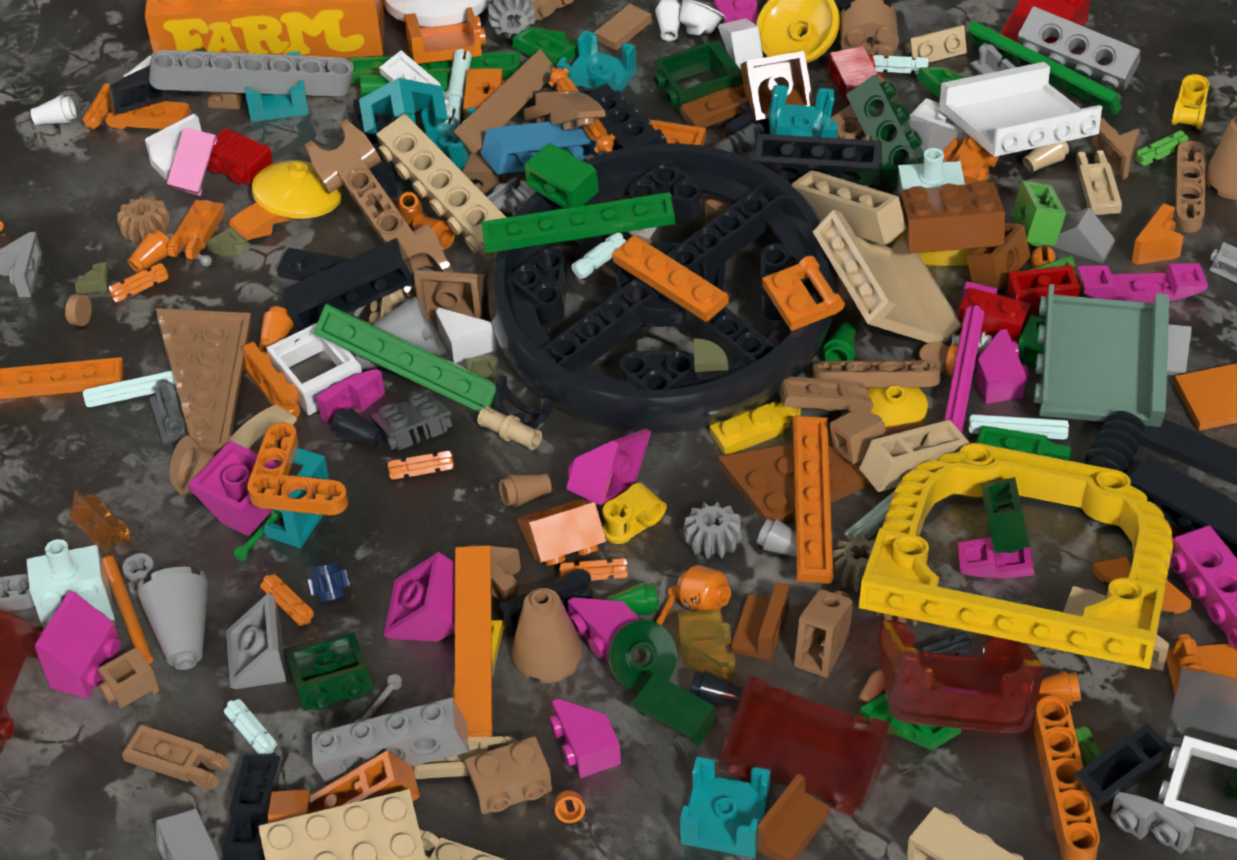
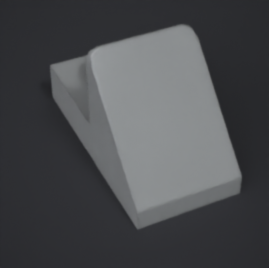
M29 232L0 249V274L10 277V282L12 285H15L18 297H31L42 257L36 232Z

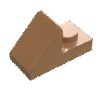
M1101 118L1099 134L1090 136L1089 144L1095 151H1104L1107 163H1110L1111 168L1122 180L1128 178L1137 150L1140 129L1119 135L1115 128L1111 127Z
M470 544V545H468V546H466V547H470V546H486V545ZM490 546L492 597L500 604L517 597L516 590H518V584L513 575L521 569L519 551L515 548Z

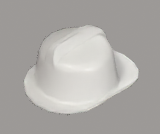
M683 0L679 19L686 26L688 34L699 36L702 33L711 34L722 19H726V16L702 3L693 0Z

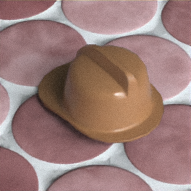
M188 435L182 437L177 443L169 468L171 484L181 497H184L186 494L194 495L189 489L188 484L215 457L214 454L201 448L195 439Z

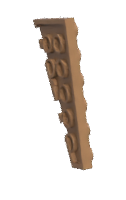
M156 308L157 320L188 436L193 437L201 448L216 456L231 439L244 367L243 345L248 344L251 313Z

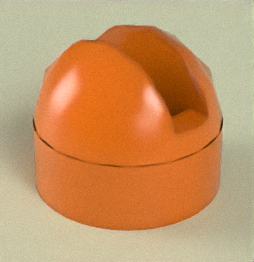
M1049 246L1036 247L1030 258L1031 268L1033 269L1056 261L1054 250Z
M566 790L559 793L554 803L557 818L564 823L579 821L585 813V804L582 796L574 790ZM566 800H572L575 810L568 812Z

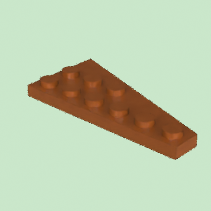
M922 421L887 427L884 436L927 425ZM829 437L831 504L871 485V483L859 469L863 460L855 464L846 460L833 450L832 437ZM793 444L718 456V466L763 523H765L767 518L773 521L779 519L784 524L795 521Z

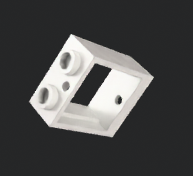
M317 323L266 347L272 366L277 372L281 371L284 374L287 383L294 384L300 394L298 404L308 416L319 411L317 395L346 378L362 373L361 365L347 349L313 334ZM324 350L337 367L302 384L289 367Z
M1184 736L1182 746H1174L1169 768L1174 769L1170 782L1163 781L1158 803H1162L1164 806L1183 815L1195 823L1196 827L1237 839V818L1178 801L1191 755L1237 768V751Z

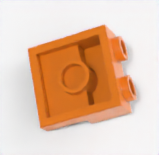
M968 134L964 141L953 139L943 151V162L960 161L965 184H972L975 181H987L990 166L995 167L999 156L994 157Z

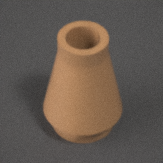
M546 473L540 475H507L506 479L499 481V492L505 506L512 505L514 508L541 495L551 493L552 489L550 478Z

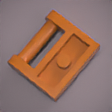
M806 256L797 265L762 278L763 288L791 331L840 312L845 305L841 296L833 292L819 271L820 265L813 256ZM807 277L810 279L823 302L815 303L802 283V279Z

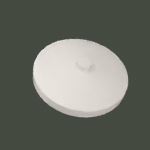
M383 0L386 10L400 21L405 22L404 14L415 13L419 26L435 27L467 21L466 8L472 7L474 15L477 16L489 6L492 0Z

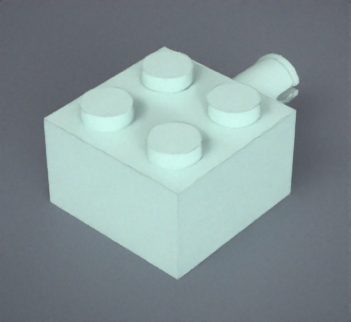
M938 148L927 149L924 152V164L898 165L896 196L899 197L900 201V190H908L914 186L930 188L940 187L947 183L965 185L960 161L943 162L944 153Z
M55 539L46 545V555L27 559L29 589L43 630H45L68 591L75 592L108 619L115 620L111 587L97 545L69 550L67 542Z

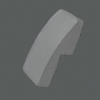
M1119 792L1114 797L1111 818L1123 831L1132 833L1140 840L1151 831L1162 844L1171 846L1180 854L1190 846L1195 823L1158 802L1137 795Z

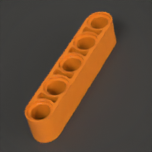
M1046 696L1039 700L1036 705L1033 733L1061 859L1096 860L1100 835L1091 797L1073 777L1075 773L1083 768L1070 708L1062 698ZM1076 845L1083 846L1085 849L1078 848Z

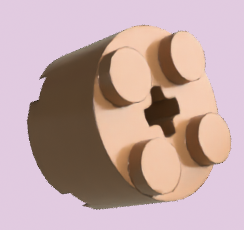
M855 0L851 3L849 9L845 12L844 9L841 11L839 29L842 50L864 46L868 55H884V58L894 56L893 53L899 45L896 12L891 5L890 7L885 5L884 0Z

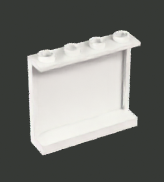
M1045 62L941 83L939 110L990 154L996 157L1099 134L1102 106L1098 105L1080 109L1049 84L1050 66Z

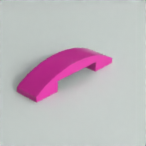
M1200 263L1169 264L1166 273L1111 274L1108 265L1077 266L1076 269L1083 292L1097 299L1153 303L1156 293L1169 294L1170 302L1207 290L1208 287Z

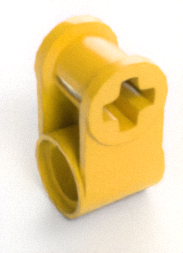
M1192 74L1183 79L1179 98L1176 100L1172 125L1176 126L1180 123L1196 126L1197 130H1202L1209 90L1207 78L1198 74Z
M643 483L633 484L627 491L604 505L603 517L606 523L603 526L605 539L613 544L628 542L632 537L661 520L666 512V503Z

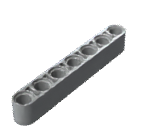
M158 50L151 55L149 82L153 87L161 90L246 93L245 87H250L251 91H259L260 94L291 95L290 88L299 85V80H304L306 95L339 97L348 94L350 91L353 65L349 60L340 57Z

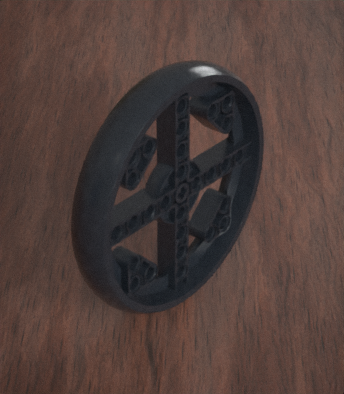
M662 143L639 145L614 150L583 161L584 163L591 164L597 170L599 192L585 205L604 203L626 195H630V198L670 192L676 221L693 220L702 214V193L734 203L681 244L667 241L649 243V245L709 283V274L770 228L781 244H769L761 252V310L765 318L781 321L768 339L727 307L721 309L708 322H705L614 263L612 257L604 264L617 274L615 280L616 293L551 341L540 322L554 324L559 322L564 316L567 287L564 254L557 248H549L551 243L494 253L488 283L489 315L499 345L513 369L530 388L545 400L546 398L552 399L553 405L562 411L587 422L627 432H638L648 429L652 431L651 433H676L706 428L758 408L777 396L781 382L790 377H798L817 354L828 334L834 315L791 331L763 288L762 278L797 265L806 256H813L820 265L819 271L833 292L838 294L839 290L838 274L813 233L822 221L807 199L788 181L756 161L722 149L694 144ZM536 191L514 216L565 208ZM628 231L621 232L626 241L633 236ZM612 234L575 239L574 241L589 252L601 242L604 243ZM808 277L802 279V283L815 303L823 302ZM643 324L655 327L682 324L698 338L717 344L725 352L727 360L733 364V366L728 367V370H722L697 379L694 356L687 351H632L624 354L620 360L622 380L613 379L587 369L588 366Z

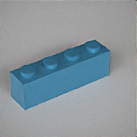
M551 121L488 128L481 155L498 175L525 171L524 164L549 142L560 149L567 150L572 156L582 162L587 157L602 155V152H595L596 142L590 139L582 126L580 129L563 130V125H552Z

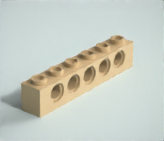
M404 114L376 134L380 143L378 151L387 163L392 161L395 164V169L401 178L405 181L409 179L415 192L422 199L427 197L430 200L429 204L433 211L439 217L444 215L448 219L447 223L456 235L461 233L465 237L464 240L474 254L479 252L487 261L492 258L495 252H485L481 221L507 217L407 115Z

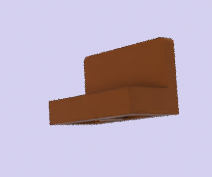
M776 582L771 598L748 594L732 641L731 651L733 653L772 661L789 608L790 584Z
M799 773L796 775L757 826V851L773 860H796L830 816V806L805 793V776Z

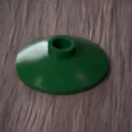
M649 620L632 621L621 627L612 638L608 650L609 667L614 678L623 687L635 692H641L653 673L669 680L677 663V649L674 639L662 625ZM637 649H640L643 653V658L640 662H636L633 657Z

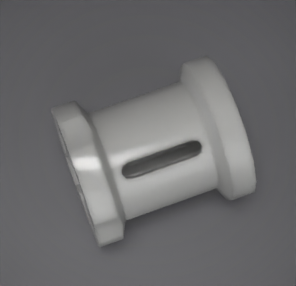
M143 553L129 556L122 566L125 577L129 579L130 594L138 599V583L142 579L143 584L150 581L151 573L154 571L152 558Z

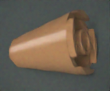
M1237 116L1231 120L1205 171V180L1208 187L1210 188L1212 185L1218 190V195L1232 200H1237Z
M538 588L528 593L525 597L512 645V658L515 668L522 676L528 679L529 676L538 678L540 683L561 681L572 675L577 669V664L583 655L582 642L559 595L551 589Z

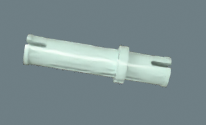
M464 49L454 52L448 91L445 92L444 96L449 101L450 111L447 113L448 120L451 118L450 124L460 125L461 110L464 106L467 69L470 68V62L472 61V54L469 51L466 52L465 59H463Z

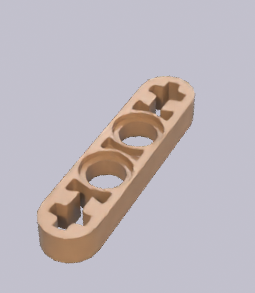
M1185 141L1178 146L1176 155L1174 221L1179 230L1193 233L1202 228L1205 215V148L1196 141ZM1188 155H1192L1194 160L1188 161ZM1183 174H1195L1197 178H1187ZM1192 194L1195 195L1197 198L1187 199L1182 195ZM1187 211H1192V218H1187Z
M925 360L821 361L813 364L812 378L857 382V384L861 383L864 386L866 385V387H933L940 383L941 373L940 364Z

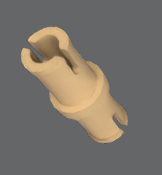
M485 406V409L483 408L478 415L477 422L480 426L498 433L500 438L505 441L513 440L530 450H535V447L537 448L541 443L542 432L521 423L520 419L514 415L506 416L490 406Z

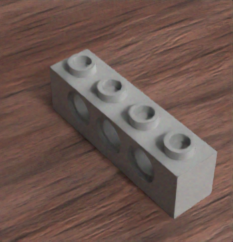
M1034 6L1018 34L1019 44L1087 78L1091 77L1099 80L1102 85L1112 90L1118 88L1125 91L1140 63V49ZM1048 37L1058 39L1055 43L1051 44L1044 42ZM1074 48H1082L1085 50L1081 54H1073L1070 52ZM1101 59H1109L1111 61L1108 65H1100L1097 62Z
M448 698L313 733V766L325 783L329 785L386 750L410 766L469 752L467 721L454 699Z

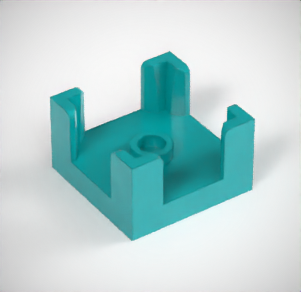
M586 30L578 38L579 57L571 67L567 63L566 57H562L557 63V68H567L570 71L567 75L575 86L593 88V90L607 83L614 91L619 90L622 92L637 73L635 45L623 43L622 59L598 52L597 35Z
M288 52L286 55L301 56V52ZM299 80V85L290 88L291 95L260 94L259 91H251L250 87H245L251 122L309 115L304 80Z
M397 78L359 99L364 133L368 134L377 133L374 113L394 116V121L405 114L416 124L414 113L433 103L436 123L441 124L448 120L443 87L439 85Z
M773 86L768 112L770 134L825 138L837 137V121L833 120L831 122L834 104L833 89H818L815 106L787 105L788 87Z
M433 105L425 107L421 113L426 131L425 135L463 172L471 151L454 132L459 125L444 124V122L437 124ZM468 108L467 115L470 116L477 108Z
M297 448L293 463L303 466L297 476L329 480L325 456ZM295 490L290 493L289 497L299 499L305 496L307 492ZM276 510L282 512L285 527L275 523L265 524L263 527L265 537L301 549L323 515Z
M696 757L692 773L693 790L688 806H683L680 817L681 844L755 858L757 852V826L766 815L770 798V770L753 767L751 770V783L715 777V761Z

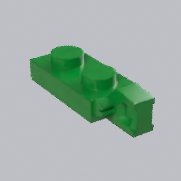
M982 425L976 442L978 444L1070 461L1071 447L1056 445L1054 442L1047 440L1048 436Z

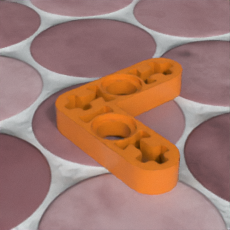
M278 422L271 425L265 433L248 481L247 489L251 503L259 508L320 515H337L342 513L348 506L345 486L335 480L289 476L288 474L298 448L296 429L287 422ZM277 441H281V449L278 448ZM272 460H278L282 462V464L275 469H268L264 467L266 463ZM295 490L307 492L305 496L299 499L289 497L290 493Z

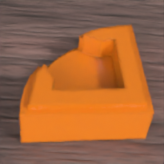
M1127 557L1093 563L1092 568L1093 574L1100 582H1107L1109 584L1118 578H1128L1131 571V565Z
M1167 580L1161 611L1173 612V614L1188 611L1191 608L1192 601Z

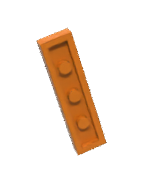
M635 235L612 253L614 263L705 322H708L729 303L727 293Z

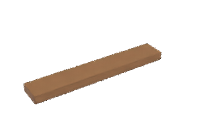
M539 49L468 116L454 132L474 154L483 146L486 130L488 128L503 127L534 96V91H539L550 80L551 69L555 66L543 51Z

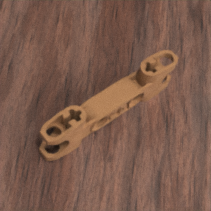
M346 119L339 123L345 138L337 149L331 151L322 150L312 141L304 145L311 158L312 166L326 190L331 193L344 185L383 243L394 238L399 240L410 258L413 273L415 270L425 266L434 267L442 272H453L445 257L439 239L429 224L425 223L412 231L369 170L382 161L363 132ZM379 208L383 211L380 214L377 211ZM412 284L402 289L403 294L408 299L417 296Z

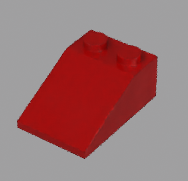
M1020 0L1000 34L1018 43V34L1033 6L1083 26L1088 21L1090 0ZM1048 37L1044 42L1051 44L1055 43L1058 39Z

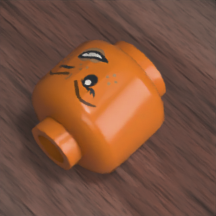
M692 566L681 574L677 582V595L682 605L687 609L706 615L716 614L723 606L728 604L731 597V588L729 587L726 575L719 570L705 566Z

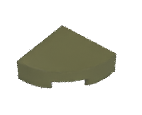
M232 227L206 241L208 250L218 255L234 256L250 250L249 242Z
M107 262L93 265L92 270L77 278L75 282L77 294L108 291L109 267Z
M694 339L695 372L728 370L727 356L717 344L704 339Z
M498 357L466 358V369L490 380L497 373L499 366Z

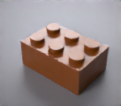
M975 181L972 184L965 185L947 183L940 187L925 188L914 186L908 190H900V205L907 228L903 231L909 254L1004 246L1005 211L994 182Z

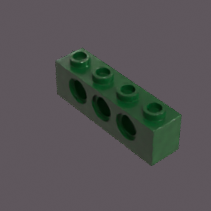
M873 75L848 92L846 96L865 135H869V140L882 141V169L896 195L898 165H903L904 159L908 155L909 161L906 165L924 164V152L920 146L923 144V141L918 132L911 128L908 122L910 115L907 109L902 104H899L896 98L898 91L892 81ZM884 106V111L879 116V111ZM897 130L896 137L891 141L892 134Z

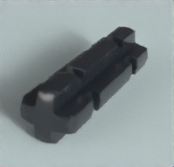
M966 632L957 633L951 636V640L946 637L920 646V651L915 648L904 652L903 663L909 672L923 669V664L928 667L954 658V653L959 656L970 652L971 640Z

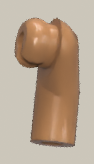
M894 667L874 671L860 693L858 701L866 705L878 698L882 691L889 690L890 688L893 689L907 681L906 675L899 673L898 669Z

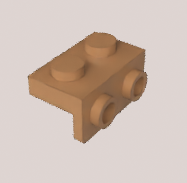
M536 736L465 759L466 769L477 794L482 814L503 811L510 805L525 800H536L552 791L550 770Z

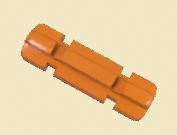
M103 84L82 118L86 128H98L112 104L110 84Z
M158 263L151 266L148 272L145 269L123 279L124 283L122 284L117 282L110 285L108 290L114 302H120L127 299L128 294L130 296L153 287L154 282L159 284L166 281L169 277L164 265Z
M449 450L437 452L436 456L428 453L406 457V461L401 462V458L388 461L389 476L392 480L402 479L406 474H409V477L436 473L435 469L439 468L440 472L453 469L454 466L453 457Z
M612 558V562H607V559L579 561V565H574V561L562 562L560 564V579H564L566 573L579 569L590 572L591 581L608 580V576H613L614 579H622L628 575L625 558Z
M266 575L260 585L261 590L265 594L270 593L274 595L276 604L297 625L310 624L314 611L284 584L277 575Z

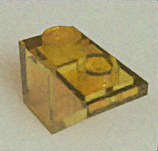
M721 609L678 613L682 663L694 671L704 673V670L729 681V674L735 673V659L733 651L727 652L726 645L731 644L729 623H722Z

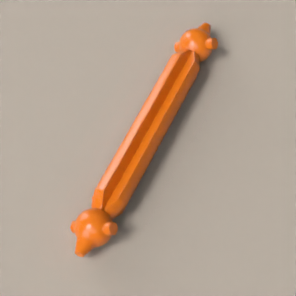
M553 67L551 69V80L548 82L551 87L556 85L558 92H580L573 81L568 78L567 74L570 71L567 68ZM595 119V125L582 126L590 139L596 142V147L594 148L596 153L600 151L607 153L613 151V140L616 137L613 134L607 135V131L599 119Z

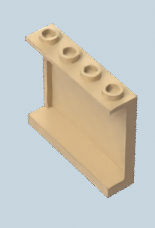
M832 210L813 231L867 324L927 343L939 342L943 344L962 327L961 321L919 254H909L904 235L891 248L855 235L842 212Z

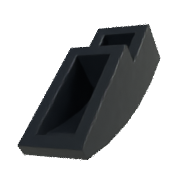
M1147 723L1131 736L1126 735L1075 773L1073 777L1099 805H1102L1114 799L1119 792L1124 793L1161 767L1172 754L1173 749Z

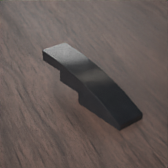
M202 47V48L195 49V50H192V51L208 52V51H207L205 48H203V47ZM150 65L109 86L112 110L115 115L169 100L168 94L181 90H161L153 87L149 82Z
M244 755L229 807L231 821L223 846L225 860H265L258 826L268 824L271 793L278 791L281 756Z

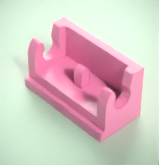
M187 127L183 128L167 184L173 190L201 196V185L213 145H216L217 136Z

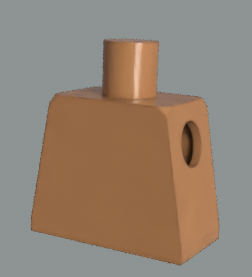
M819 590L799 617L794 667L828 678L849 636L853 601L849 594L844 591L832 593L826 590ZM826 635L821 644H819V637Z

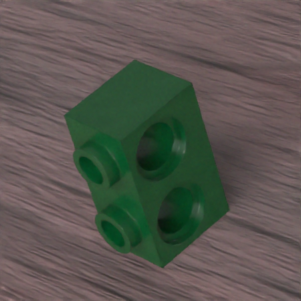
M1015 477L981 484L995 554L1003 552L1015 553L1022 548L1030 547Z

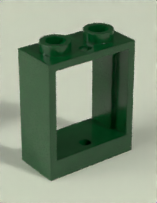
M719 40L655 60L654 84L658 90L661 89L668 105L674 107L679 115L680 107L683 104L743 84L741 69ZM712 70L718 78L681 90L676 83L678 80Z

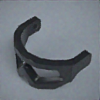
M501 375L497 379L496 392L493 398L496 411L506 416L510 415L502 404V401L508 398L526 414L538 417L537 420L526 423L524 413L513 414L520 419L521 423L534 429L543 423L553 411L552 399L546 398L542 404V409L531 408L521 402L507 386V377Z

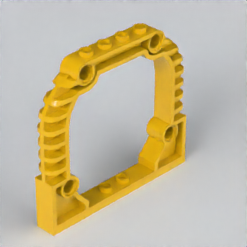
M966 444L960 449V452L943 454L938 460H928L919 464L914 470L909 471L897 485L883 527L879 528L861 581L859 608L1150 669L1173 549L1172 530L1160 508L1154 503L1148 502L1146 495L1142 491L1131 486L1130 478L1121 471L990 445ZM1015 477L1019 496L1079 507L1084 510L1086 515L1096 521L1122 528L1133 545L1134 558L1128 578H1118L1111 581L1108 586L1106 600L1085 607L1083 616L938 587L939 577L927 566L929 545L926 540L920 537L926 515L935 503L952 494L982 497L981 484Z

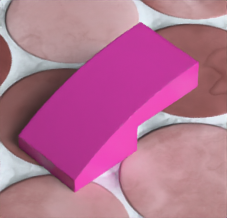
M374 369L356 374L334 384L317 395L316 399L320 418L326 423L331 424L335 414L341 407L348 409L353 406L363 412L385 394L382 372Z
M992 537L958 542L961 574L984 578H1015L1034 575L1031 545L1015 553L1003 552L995 554Z

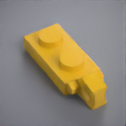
M782 401L779 404L773 402L770 405H763L740 416L710 425V435L722 453L730 455L783 435L784 429L788 428L790 423H793L794 416H801V409L784 407Z

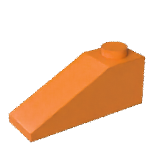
M386 750L311 795L310 813L410 789L412 801L420 797L413 767Z

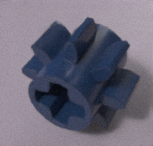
M337 562L311 569L313 578L306 579L310 596L318 594L320 603L345 596L343 587L351 585L347 569L339 571Z

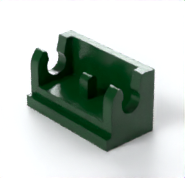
M656 673L652 674L632 703L633 709L637 710L639 714L651 716L685 735L697 746L703 743L713 727H716L719 722L714 705Z

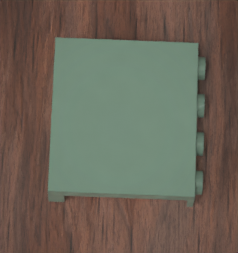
M1049 284L1047 297L1041 296L1039 305V316H1045L1044 325H1039L1037 344L1043 345V354H1037L1036 374H1041V384L1036 383L1034 391V403L1040 404L1039 416L1105 422L1110 413L1126 411L1140 418L1145 426L1161 427L1166 413L1169 294L1156 293L1153 303L1054 295V284Z

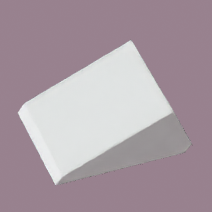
M745 18L718 26L727 52L740 69V64L745 61L763 58L757 25Z
M442 308L437 309L436 317L439 335L453 363L497 350L499 342L491 322Z

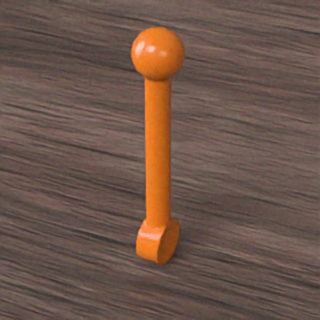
M671 586L668 589V600L656 623L662 625L674 601L680 600L677 595V586Z

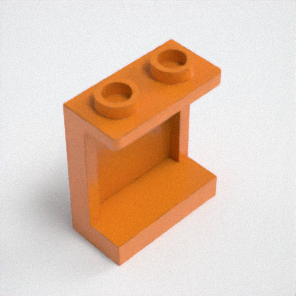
M472 7L466 8L467 21L465 23L420 28L415 13L404 14L406 39L412 60L417 64L453 60L454 52L459 49H464L463 58H465L467 51L472 54V57L482 56L481 45H486L484 28H481L480 17L475 16Z

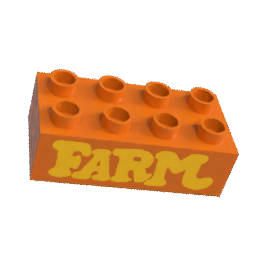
M383 0L146 1L145 20L153 53L158 50L192 51L203 47L208 52H242L244 49L248 50L249 54L286 55L288 52L300 51L301 56L352 58L383 55Z

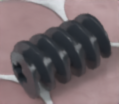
M1126 411L1110 413L1105 420V424L1101 427L1100 433L1096 436L1095 442L1091 445L1084 463L1126 473L1129 465L1133 462L1134 455L1138 452L1139 446L1143 443L1144 436L1142 433L1145 430V424L1136 415Z

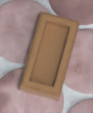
M629 4L594 32L597 35V41L617 51L622 47L623 43L628 42L652 22V14Z

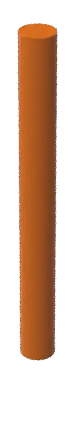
M106 556L102 559L133 647H136L146 662L151 664L153 656L115 557Z

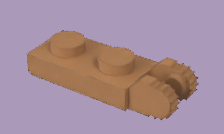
M790 377L783 380L779 388L784 407L795 409L816 408L827 411L848 410L849 412L862 406L869 411H872L871 409L873 408L872 400L868 397L869 392L866 385L857 384V382Z
M144 725L138 727L122 752L123 759L126 762L186 782L192 781L196 786L206 788L207 790L216 789L219 780L214 774L198 768L199 764L203 763L209 769L217 770L218 772H225L230 765L229 759L223 756V754L206 749L202 744Z

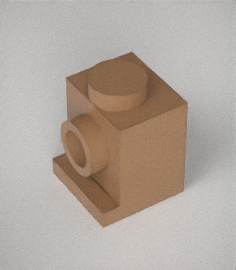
M136 647L98 668L102 683L98 685L100 693L108 704L115 701L120 709L149 692L153 695L159 692L152 668Z

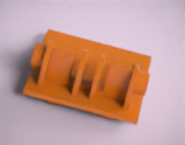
M1183 634L1178 636L1174 648L1168 649L1166 658L1178 709L1237 706V650L1230 644L1197 646L1196 641L1190 635Z

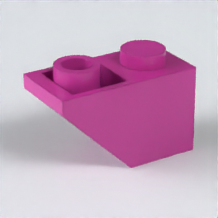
M1007 329L999 330L978 358L976 382L985 404L1023 398L1025 384L1029 382L1028 368L1026 364H1021L1017 342L1011 341Z
M576 597L568 600L569 617L578 635L581 634L588 641L591 650L598 658L603 657L607 662L609 646L616 632L632 621L641 620L622 601Z
M561 699L552 701L554 716L549 717L552 733L555 738H562L564 745L561 748L565 762L568 767L574 765L579 778L621 764L620 743L607 715Z

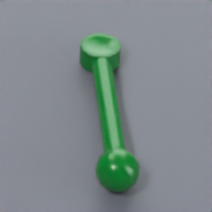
M271 510L270 517L248 542L234 550L236 560L244 561L248 558L249 549L264 534L263 527L265 524L270 525L282 519V512Z

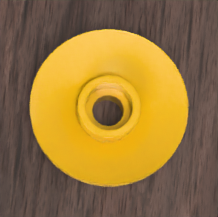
M891 386L870 387L868 389V397L871 398L873 408L870 412L878 415L883 420L885 428L921 422L927 414L928 401L926 395L919 387Z

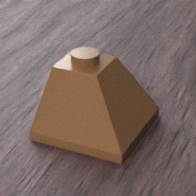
M414 271L417 299L423 308L425 319L437 320L436 311L438 308L483 320L488 301L486 274Z

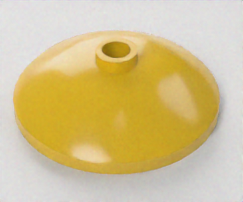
M769 0L761 10L757 20L761 48L768 57L804 51L806 63L817 59L829 49L837 36L840 25L839 10L834 0ZM807 31L805 35L800 36L802 32Z
M287 160L273 163L258 172L252 181L254 200L265 210L287 218L305 219L322 216L333 211L342 200L343 187L341 186L329 193L318 178L312 162Z

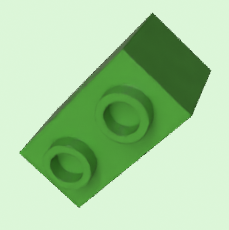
M1022 181L1011 213L1016 224H1024L1027 241L1030 245L1036 247L1044 245L1056 246L1066 216L1065 209L1051 185Z

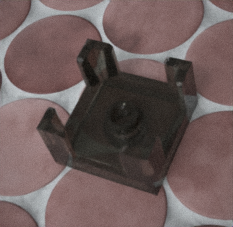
M1182 665L1164 741L1182 745L1184 736H1188L1237 751V678Z

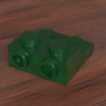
M354 632L285 652L303 711L310 709L323 710L330 703L344 699L358 700L365 693L374 691L367 663Z

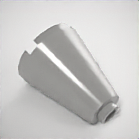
M417 297L409 299L373 324L439 355L434 335L424 317L425 313ZM349 351L361 365L362 370L382 367Z
M185 566L155 571L151 573L150 581L143 584L142 579L138 583L137 593L167 663L179 670L193 668L203 656L208 595L207 576L201 570L200 575L194 574L191 571V567Z

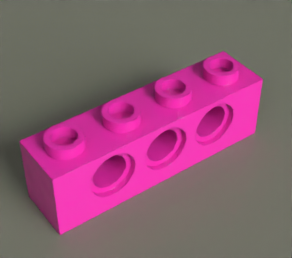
M1210 525L1175 537L1173 539L1170 560L1172 571L1179 574L1188 586L1191 595L1200 601L1207 610L1211 621L1218 624L1228 637L1230 645L1237 650V558Z

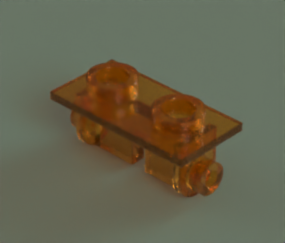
M76 490L70 509V518L107 555H111L113 544L118 542L125 543L129 540V527L123 524L116 516L111 517L112 512L97 496H83Z

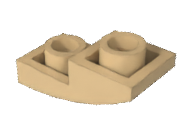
M278 405L271 406L248 420L231 436L230 441L259 453L265 433L271 425L278 422H287L293 425L297 418Z

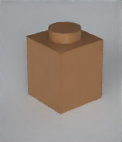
M863 406L830 423L833 450L852 464L864 459L873 439L885 437L886 428L883 420Z

